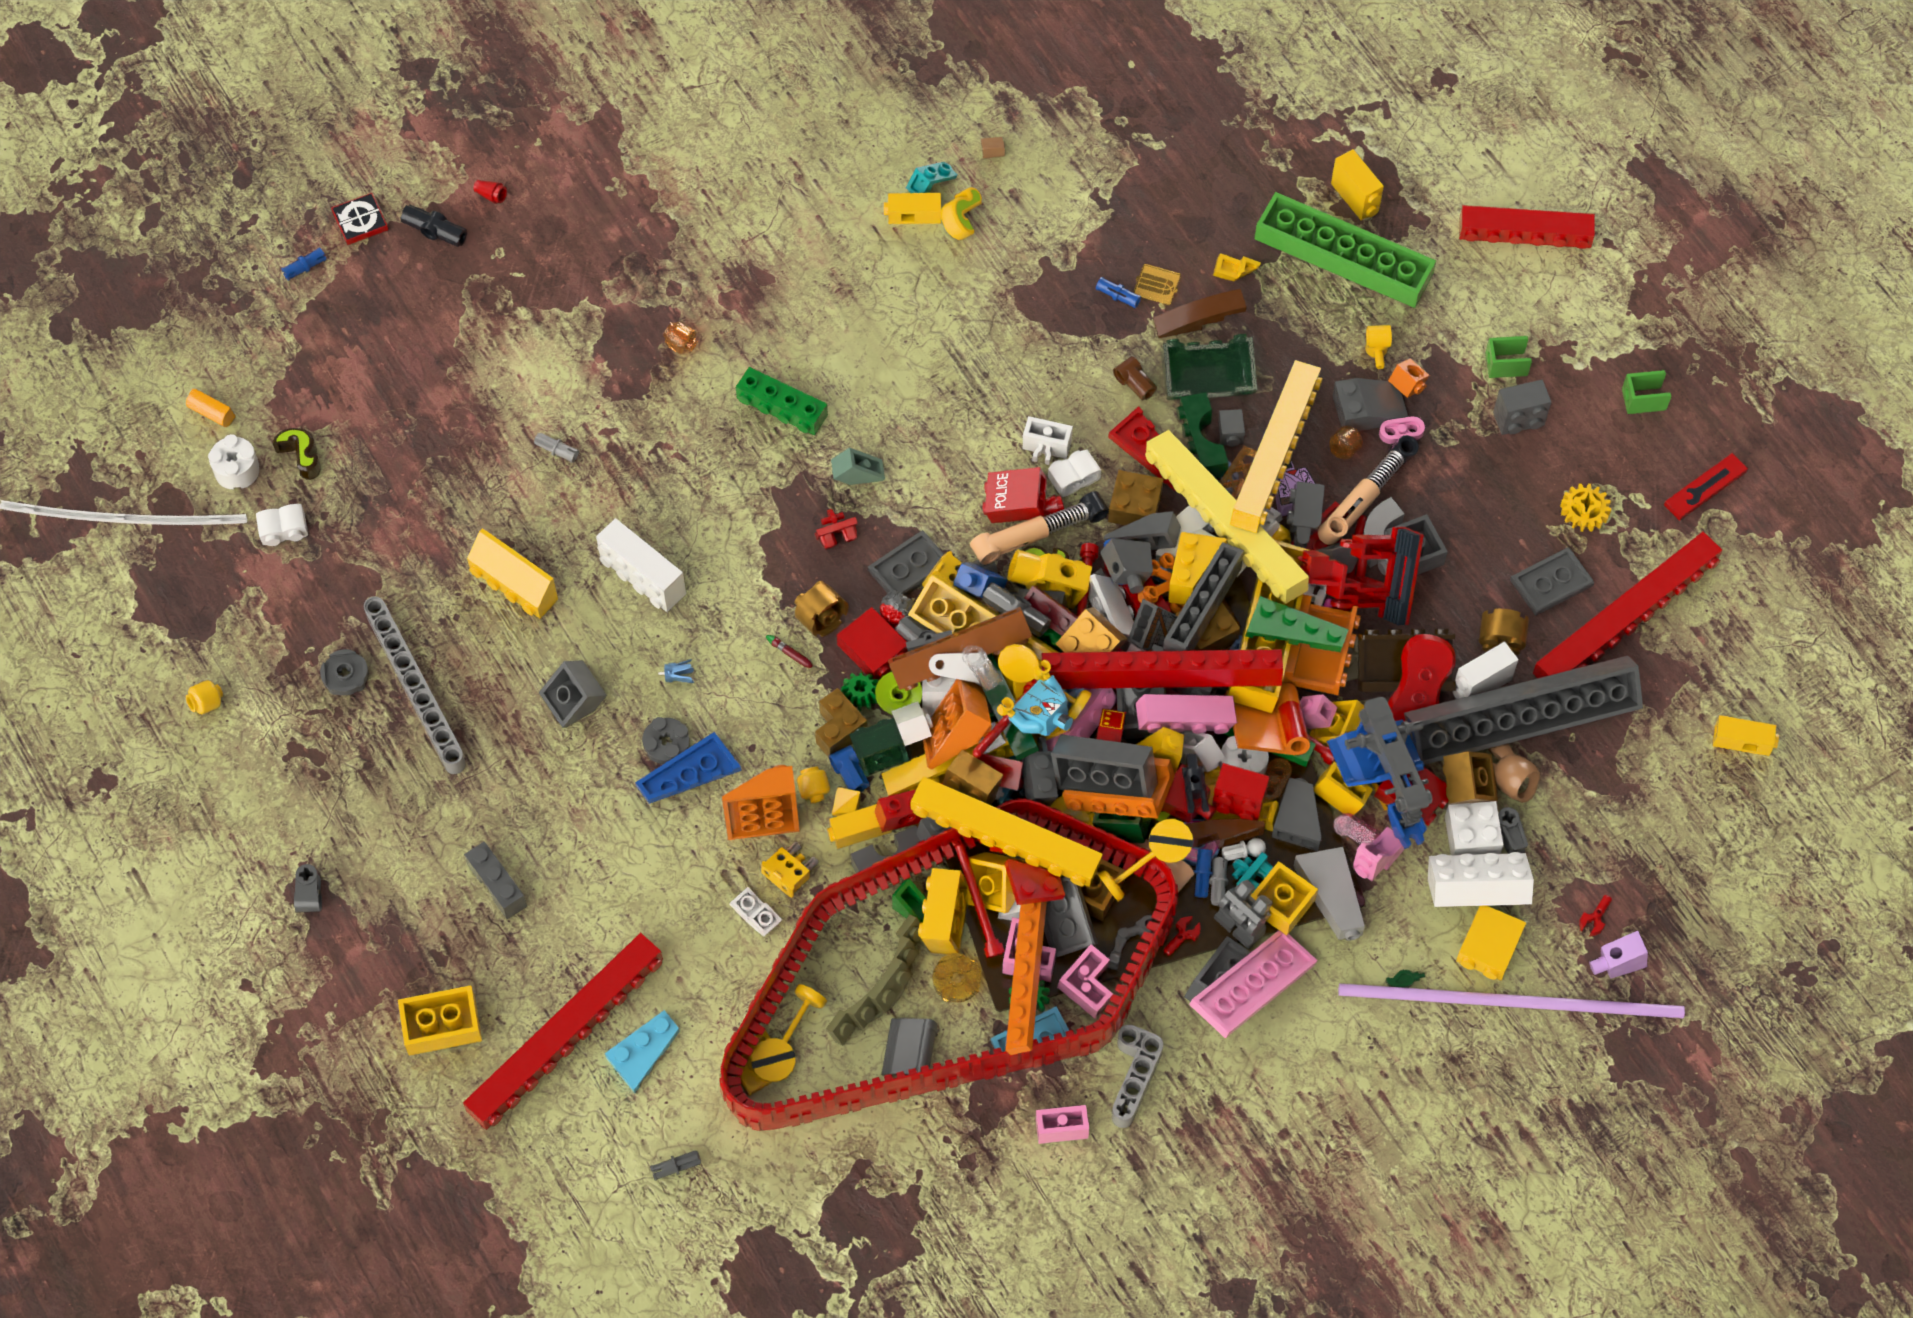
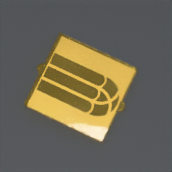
M1144 264L1140 276L1136 277L1137 284L1133 293L1145 299L1170 305L1174 293L1178 291L1177 285L1181 274Z

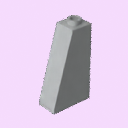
M1343 847L1297 855L1294 868L1300 877L1318 889L1315 903L1338 940L1346 939L1351 941L1362 936L1365 925Z

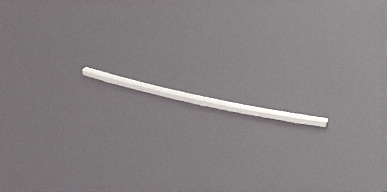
M0 500V509L78 520L161 525L247 523L246 514L209 516L130 515L67 510Z

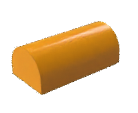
M192 389L189 393L186 406L223 427H228L235 419V414L229 406L197 389Z

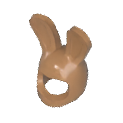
M1508 743L1488 748L1489 752L1500 760L1497 764L1493 763L1495 783L1499 789L1518 802L1523 803L1531 800L1536 793L1540 780L1538 768L1526 758L1514 755ZM1528 777V787L1524 792L1518 794L1521 784Z

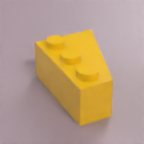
M1181 532L1170 580V603L1186 604L1222 542L1227 544V538Z

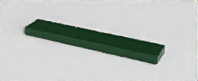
M990 653L984 656L983 662L986 669L979 682L999 722L1003 717L997 712V707L1002 704L1001 701L1008 697L1013 700L1014 704L1016 702L993 654ZM1012 722L1003 731L1017 761L1039 751L1032 734L1022 733Z

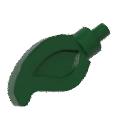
M1403 969L1393 978L1387 977L1385 982L1389 987L1409 988L1414 982L1420 981V978H1425V973Z

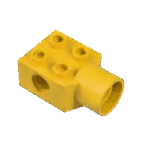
M1017 549L1011 559L1007 579L1025 585L1027 589H1031L1033 585H1036L1041 590L1065 592L1068 608L1074 609L1088 591L1092 566L1085 565L1082 561H1072L1063 558L1059 554L1047 553L1039 556Z

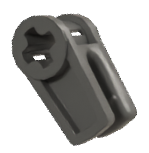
M1505 807L1498 813L1503 846L1507 854L1512 852L1525 853L1528 842L1519 814L1515 809Z

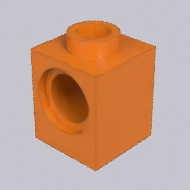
M1410 358L1397 364L1388 381L1408 398L1414 394H1420L1426 388L1425 382L1430 375Z

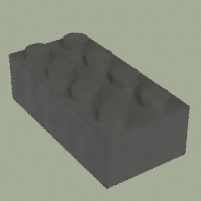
M1061 734L1051 752L1057 790L1151 798L1158 784L1153 748L1149 746Z

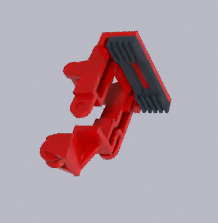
M1393 527L1391 535H1352V539H1341L1340 546L1351 548L1350 555L1359 558L1357 571L1353 579L1346 578L1348 565L1337 560H1329L1330 556L1322 552L1303 550V555L1297 557L1301 561L1299 567L1309 576L1308 584L1327 585L1326 594L1337 598L1331 599V606L1337 608H1353V606L1358 608L1379 607L1378 617L1386 619L1391 623L1393 622V624L1398 626L1409 625L1423 534L1406 527ZM1368 559H1388L1384 583L1365 576Z

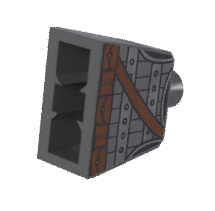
M1143 599L1127 641L1142 649H1152L1154 644L1163 647L1164 639L1178 616Z

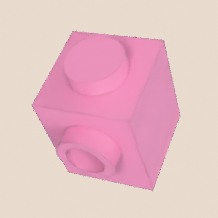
M1324 695L1302 697L1300 704L1306 727L1308 729L1330 727L1337 707Z

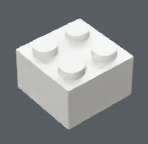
M1496 801L1448 805L1445 822L1451 855L1501 853L1503 840Z

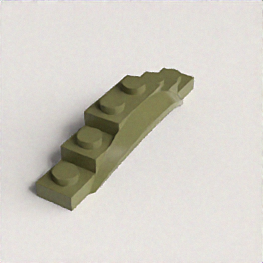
M909 915L896 932V935L899 937L898 947L888 969L878 983L861 1000L846 1011L839 1010L827 1026L826 1030L836 1043L844 1045L856 1027L864 1029L868 1023L889 1011L900 999L909 979L913 975L911 973L912 963L919 954L915 947L921 940L918 934L920 922L917 917Z

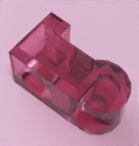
M1351 813L1338 816L1333 823V828L1337 834L1348 836L1360 845L1363 842H1373L1382 833Z

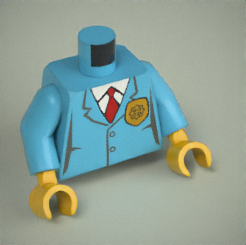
M1043 660L1041 665L1045 671H1042L1036 665L1034 673L1038 677H1043L1044 681L1039 679L1015 705L1012 699L1005 697L1001 701L1002 704L997 707V712L1001 716L1008 715V719L1022 733H1039L1048 736L1057 727L1065 731L1069 730L1073 723V718L1067 716L1068 700L1062 687L1054 675L1049 674L1051 669L1050 663L1047 660Z

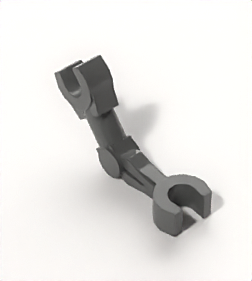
M1151 915L1144 916L1135 923V926L1118 930L1115 947L1109 957L1108 968L1118 969L1122 949L1130 937L1136 935L1141 937L1144 931L1153 933L1145 926L1149 921H1152Z

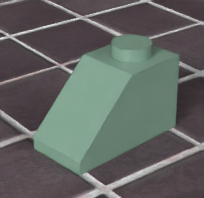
M849 447L831 459L833 478L840 482L855 485L885 480L883 461L877 457Z

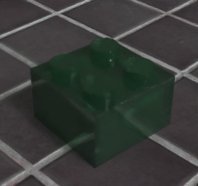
M894 718L882 719L876 725L868 728L861 727L856 729L854 733L849 734L865 776L909 761Z

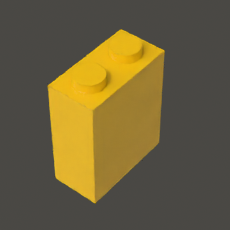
M1354 149L1337 157L1334 163L1332 186L1361 221L1367 217L1375 216L1380 208L1384 186Z
M1487 905L1479 906L1456 961L1466 969H1475L1482 972L1489 979L1502 981L1526 922Z

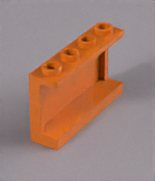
M1303 594L1299 611L1349 630L1341 652L1310 648L1309 644L1298 643V645L1291 644L1283 683H1291L1296 687L1338 695L1340 686L1345 687L1348 673H1343L1344 668L1350 667L1352 654H1349L1348 651L1349 648L1354 649L1356 640L1353 629L1359 628L1361 616L1357 615L1358 607L1353 606L1352 612L1314 605L1311 604L1312 596Z
M1154 758L1158 784L1151 798L1064 790L1062 795L1067 810L1158 819L1175 777L1171 760Z

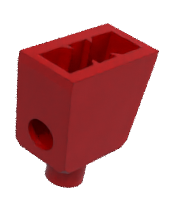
M1182 764L1175 773L1162 811L1188 823L1192 822L1197 814L1210 820L1216 812V808L1209 804L1210 811L1203 812L1201 798L1193 799L1195 805L1194 813H1188L1182 768L1187 766ZM1206 785L1207 795H1208V800H1209L1211 790H1210V788Z

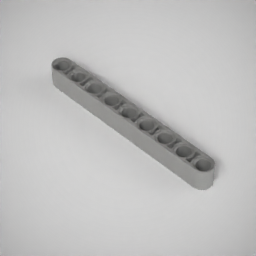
M373 596L368 598L364 603L367 619L443 766L451 774L461 773L466 766L462 749L387 606L379 597ZM380 609V611L372 613V611ZM389 627L387 631H381L383 628ZM393 646H399L397 649H391ZM404 664H409L406 668H400ZM412 683H419L417 686H410ZM423 701H429L426 705H419ZM432 720H439L435 724H429ZM441 739H448L445 743H439ZM451 758H458L455 762H449Z

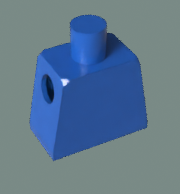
M965 562L960 565L953 585L983 598V594L991 582L1005 589L1008 579L972 562Z

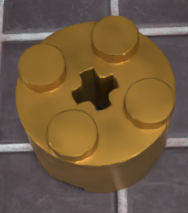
M818 581L805 594L802 593L795 599V604L797 605L795 617L816 637L818 634L824 637L835 631L842 623L839 619L843 614L846 616L849 609L848 603L823 581Z
M1494 609V612L1488 614V610L1482 613L1479 643L1482 645V650L1488 652L1505 642L1515 656L1519 655L1520 650L1526 647L1529 618L1525 615L1524 619L1520 617L1521 612L1510 609Z

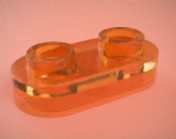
M1283 758L1272 760L1264 775L1270 776L1267 790L1273 791L1271 795L1266 793L1264 802L1278 801L1291 777L1292 766ZM1282 771L1283 774L1277 775L1275 772Z

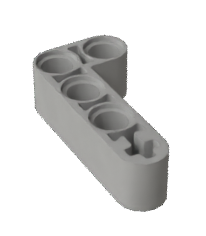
M1130 1024L1121 1027L1117 1040L1119 1050L1134 1057L1112 1109V1122L1119 1128H1127L1133 1123L1163 1051V1040L1158 1035ZM1125 1036H1132L1135 1039V1041L1128 1043L1125 1042L1122 1038ZM1148 1045H1153L1157 1047L1158 1050L1155 1052H1149L1148 1050H1146L1145 1047H1147ZM1142 1066L1147 1068L1148 1072L1141 1074L1137 1072L1136 1068ZM1135 1088L1139 1093L1137 1095H1130L1127 1093V1090ZM1125 1104L1128 1105L1127 1113L1124 1116H1120L1119 1113L1123 1112Z

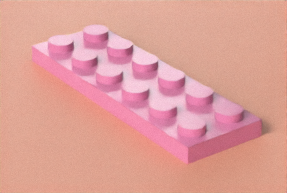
M1277 931L1194 997L1189 1005L1224 1038H1227L1314 967L1318 960L1289 934L1285 935L1281 931Z

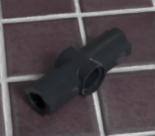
M411 204L406 205L402 210L401 222L420 230L426 238L430 240H437L438 238L457 247L464 244L467 229L448 221L443 214L437 211L429 213Z

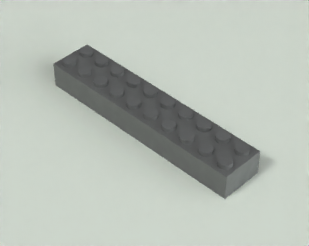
M1624 656L1405 712L1404 717L1408 723L1419 719L1422 721L1423 729L1411 732L1410 737L1421 761L1425 765L1441 761L1443 756L1467 751L1476 752L1643 709L1639 666L1629 656Z

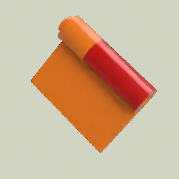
M1282 684L1272 713L1234 702L1237 723L1233 726L1237 748L1288 755H1302L1309 750L1310 741L1296 686L1293 684Z

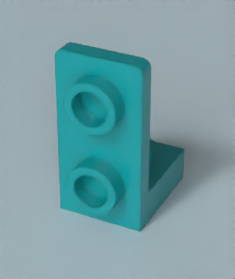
M946 162L917 167L906 189L910 193H929L935 183L956 179L958 174Z

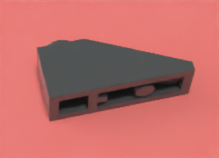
M1173 512L1153 513L1106 534L1104 540L1107 541L1114 538L1149 542L1151 550L1175 548L1181 526Z

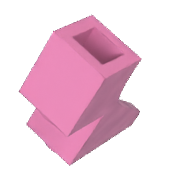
M1386 827L1373 842H1363L1358 847L1353 868L1360 877L1373 881L1383 868L1388 870L1404 851L1400 840L1395 838L1393 830Z

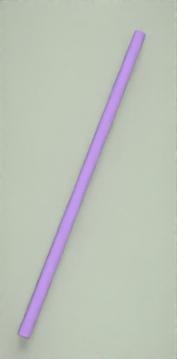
M1339 983L1338 996L1669 1018H1684L1685 1014L1684 1006L1341 983Z

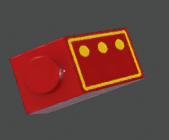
M1102 708L1097 739L1121 743L1126 712Z

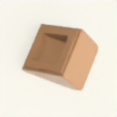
M1002 137L981 139L983 158L1005 156V146Z

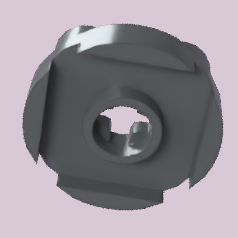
M348 649L335 651L321 665L320 675L322 682L331 694L351 695L365 688L369 675L368 666L365 659L356 654L355 651ZM347 668L350 674L345 677L338 675V673H342V669Z
M657 717L653 719L652 723L646 727L642 736L643 747L647 756L659 764H665L690 747L687 727L673 718ZM665 737H670V740H672V742H667L666 745H662L661 739Z

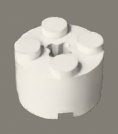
M231 434L227 435L224 439L217 442L208 454L217 482L227 489L248 487L259 475V462L254 448L244 438Z
M1231 736L1226 740L1221 750L1225 758L1219 762L1220 768L1223 763L1263 775L1266 774L1269 758L1268 752L1237 748L1235 736Z

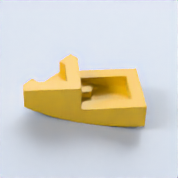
M1220 253L1213 276L1236 281L1258 269L1261 262L1244 256L1241 260Z

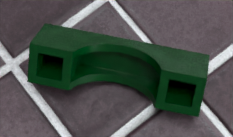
M1207 392L1180 397V406L1176 408L1179 420H1183L1182 432L1184 438L1188 437V450L1215 479L1227 477L1229 462L1224 446L1208 441L1201 434V431L1211 424L1212 408Z

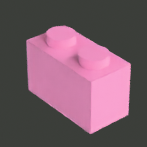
M1086 1105L1036 1110L1038 1143L1088 1139L1089 1123Z

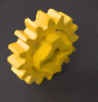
M1579 484L1577 490L1572 486L1569 493H1564L1560 504L1562 508L1561 515L1566 516V523L1570 521L1573 523V529L1576 526H1580V531L1583 532L1585 527H1588L1589 531L1592 532L1594 526L1600 529L1602 524L1607 522L1611 512L1609 507L1611 500H1605L1606 492L1599 493L1600 487H1596L1593 490L1591 489V484H1588L1587 488H1583V485Z

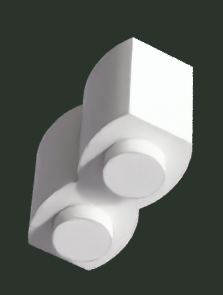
M1088 450L1075 451L1068 459L1053 462L1048 468V478L1061 497H1066L1080 488L1087 487L1101 478V469Z
M290 504L279 509H267L256 513L259 537L263 545L276 546L285 540L299 541L303 537L308 536L305 513L301 504Z

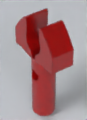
M1604 895L1593 913H1583L1579 920L1581 932L1586 924L1594 921V928L1589 937L1596 936L1602 932L1605 924L1601 922V917L1612 902L1610 896Z
M1193 917L1181 918L1176 923L1179 933L1163 949L1164 953L1171 956L1186 939H1191L1195 942L1200 935V922L1193 930L1186 931V926L1192 922Z

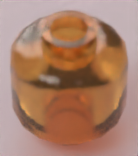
M683 321L670 323L663 334L665 344L678 354H684L687 351L692 352L698 343L695 340L696 331Z
M1351 426L1339 428L1329 439L1331 453L1337 458L1346 460L1352 458L1361 449L1363 444L1362 436L1358 430Z

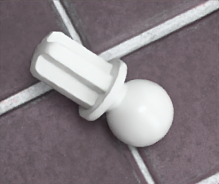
M1259 838L1251 839L1247 845H1245L1244 841H1240V844L1223 847L1222 857L1228 861L1240 858L1245 860L1248 854L1258 857L1262 852L1265 853L1266 845Z

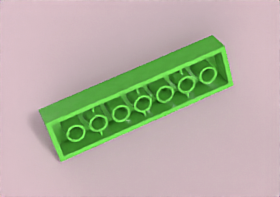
M1277 192L1273 195L1256 225L1255 240L1413 308H1416L1434 274L1436 260Z

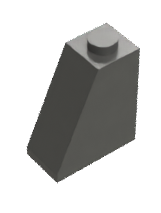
M1289 778L1273 828L1272 838L1318 851L1321 842V832L1313 784H1309L1301 778Z

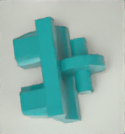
M1262 852L1250 867L1249 865L1252 860L1249 857H1246L1244 861L1236 859L1232 863L1236 870L1232 876L1238 879L1243 875L1236 883V886L1242 881L1249 880L1256 890L1260 885L1254 881L1256 876L1258 875L1264 880L1273 869V866L1267 862L1268 856Z

